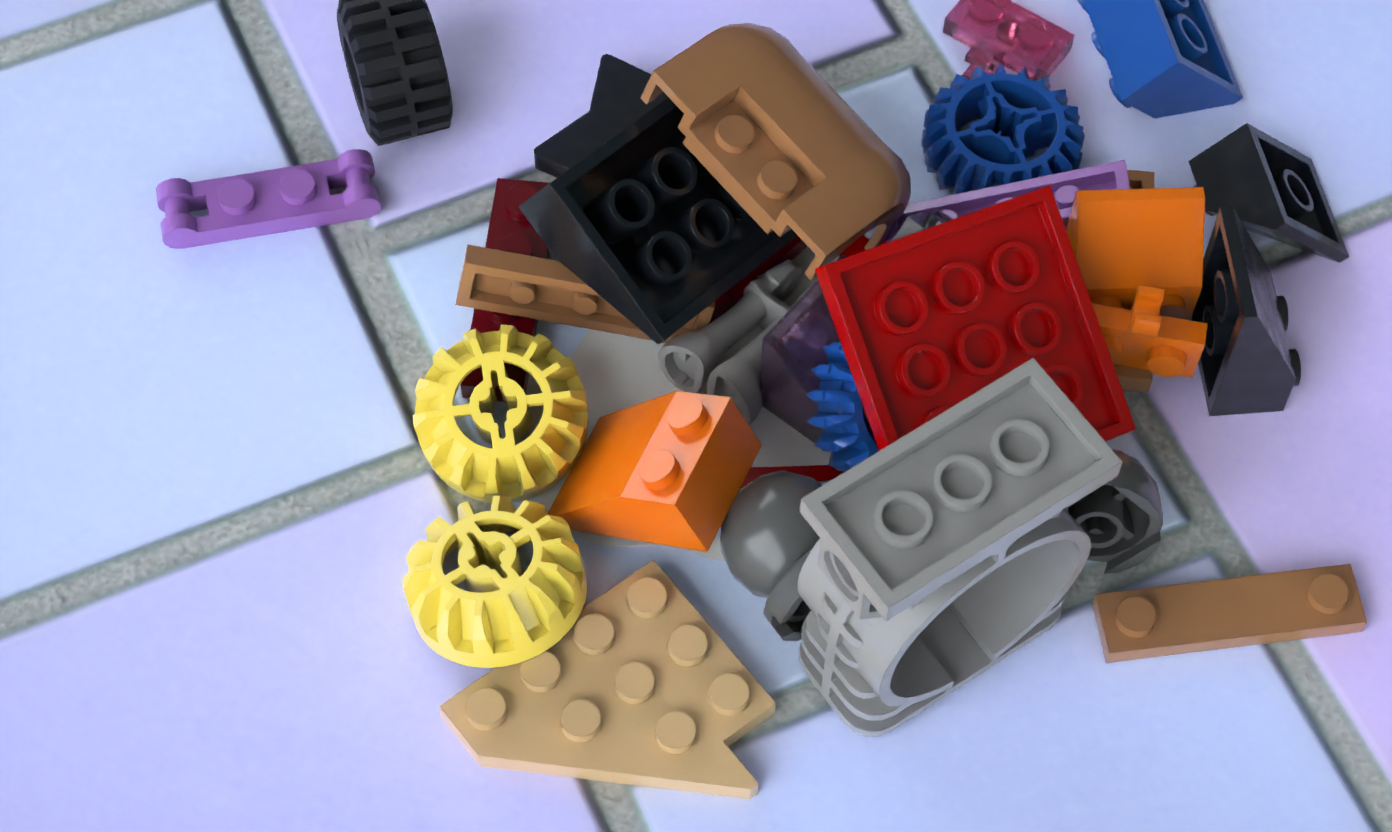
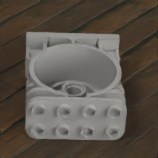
M1034 358L801 498L800 513L820 539L807 556L798 578L799 595L811 609L801 629L799 662L805 674L841 721L854 733L865 737H879L895 730L1050 630L1059 620L1069 588L1075 582L1087 562L1091 550V540L1070 515L1068 507L1117 477L1123 461Z

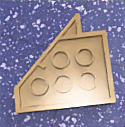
M652 560L583 607L579 618L570 631L547 651L521 663L495 667L441 704L439 709L441 718L478 765L482 767L751 799L758 794L759 783L730 750L729 746L774 715L776 702L659 565Z

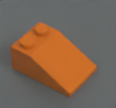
M674 391L599 417L580 456L550 507L548 515L562 517L572 531L708 552L762 445L731 397Z

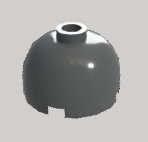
M1114 449L1112 450L1123 461L1119 475L1068 507L1070 515L1091 540V550L1087 560L1107 562L1104 574L1118 573L1139 565L1158 548L1161 541L1160 530L1163 525V511L1156 481L1137 459Z

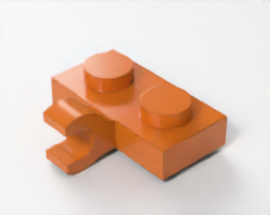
M1139 285L1131 310L1092 303L1113 365L1146 369L1162 377H1175L1179 375L1193 378L1205 346L1207 323L1159 315L1165 289Z

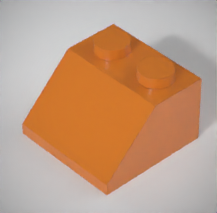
M1204 187L1076 191L1066 232L1091 303L1131 310L1138 286L1144 285L1165 289L1159 315L1191 320L1203 283Z

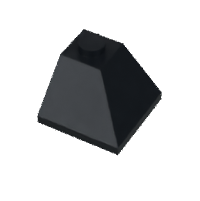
M1246 123L1188 161L1196 181V185L1193 187H1204L1205 212L1208 215L1217 216L1220 207L1233 206L1248 231L1338 263L1349 257L1311 158Z

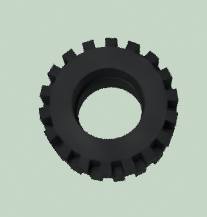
M339 0L336 16L343 55L364 127L372 140L378 146L450 128L453 113L450 84L440 42L426 0Z

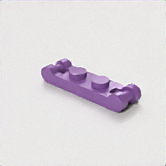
M352 149L340 154L334 160L197 182H189L181 178L164 180L156 187L158 208L165 213V218L161 221L162 241L169 248L184 249L373 217L381 210V201L377 187L371 184V179L375 174L372 155L366 150ZM347 187L342 194L330 195L329 189ZM208 209V215L194 217L190 214L193 211Z

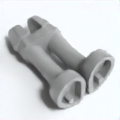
M786 260L760 274L756 280L751 281L745 287L744 296L727 312L700 330L677 335L661 347L658 352V362L663 373L674 386L684 392L696 393L708 381L707 394L731 397L748 425H750L758 417L763 405L759 381L766 370L795 344L799 345L808 340L812 329L822 325L829 309L819 281L813 283L790 307L783 301L797 285L802 274V268L796 263ZM756 324L760 326L763 331L734 356L718 365L722 356L735 342Z

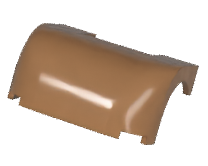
M753 23L725 25L714 30L653 70L641 95V99L647 105L663 91L684 113L677 127L686 136L683 141L684 146L766 234L774 231L781 237L792 229L815 253L816 256L804 273L810 281L817 276L815 268L831 263L847 247L876 226L878 227L864 248L868 250L881 245L908 205L911 197V177L902 159L875 134L802 57L792 43L770 27Z

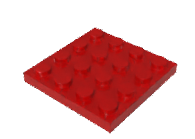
M1050 185L815 268L879 451L1032 358L1036 360L1105 442L1136 430Z

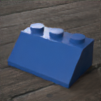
M1077 0L1081 7L1089 14L1095 30L1091 35L1093 44L1106 59L1112 78L1109 79L1110 89L1123 106L1127 108L1133 107L1156 119L1232 105L1243 98L1204 0Z

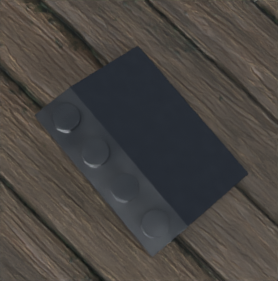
M669 97L518 206L558 261L657 344L669 338L798 236L792 229L781 237L774 231L766 234L684 146L683 141L686 136L677 128L684 113Z

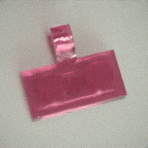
M959 0L945 17L943 26L944 34L970 47L964 59L970 65L961 75L968 79H971V74L977 66L982 68L988 75L994 74L1001 62L1003 66L1016 73H1019L1026 66L1029 79L1037 81L1047 75L1049 78L1071 51L1075 36L1011 0Z

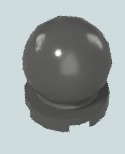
M784 470L761 475L738 491L721 525L720 542L722 555L735 580L754 596L767 598L763 614L782 640L798 641L801 640V629L805 618L811 611L799 595L798 578L807 556L820 539L801 515L800 503L801 498L818 489L822 484L812 477Z

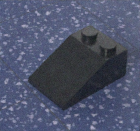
M1220 207L1203 258L1202 289L1190 320L1207 323L1205 346L1198 366L1209 416L1283 411L1293 386H1298L1301 379L1299 354L1295 348L1289 349L1285 334L1289 319L1287 302L1283 295H1276L1271 271L1234 207Z

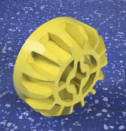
M501 325L499 331L480 333L476 328L463 333L462 341L453 345L448 350L441 347L433 355V365L424 379L419 378L415 389L417 399L413 424L422 451L435 473L451 488L467 497L492 503L493 496H508L512 503L533 498L559 483L572 469L582 452L589 422L585 390L572 360L554 348L550 339L539 333L534 337L518 332L515 326ZM504 363L516 365L527 371L536 380L542 393L525 395L521 386L516 381L508 378ZM482 366L483 381L474 388L469 404L454 406L455 394L461 382L472 371ZM497 386L500 388L503 401H506L509 408L506 414L507 421L504 422L506 436L503 439L498 423H495L492 416L495 410L494 403L497 402ZM543 405V413L538 426L528 438L517 444L526 436L531 426L529 407ZM472 416L478 434L485 442L491 444L493 448L483 447L468 439L459 429L455 418Z
M493 496L491 511L476 513L472 504L466 501L457 506L459 521L455 524L450 525L438 517L426 527L428 541L419 540L410 548L406 557L409 572L402 580L403 590L415 626L422 639L436 653L450 661L471 667L494 668L509 666L529 660L547 651L559 642L574 626L585 603L587 577L579 546L574 542L570 526L562 517L548 515L545 506L535 501L524 500L518 509L515 510L508 496ZM503 532H516V533L513 534V535H511L510 537H508V536H507L506 534H504ZM531 541L533 544V557L529 567L523 572L517 548ZM456 548H459V567L445 575L443 572L445 557ZM464 581L467 591L456 587V585Z

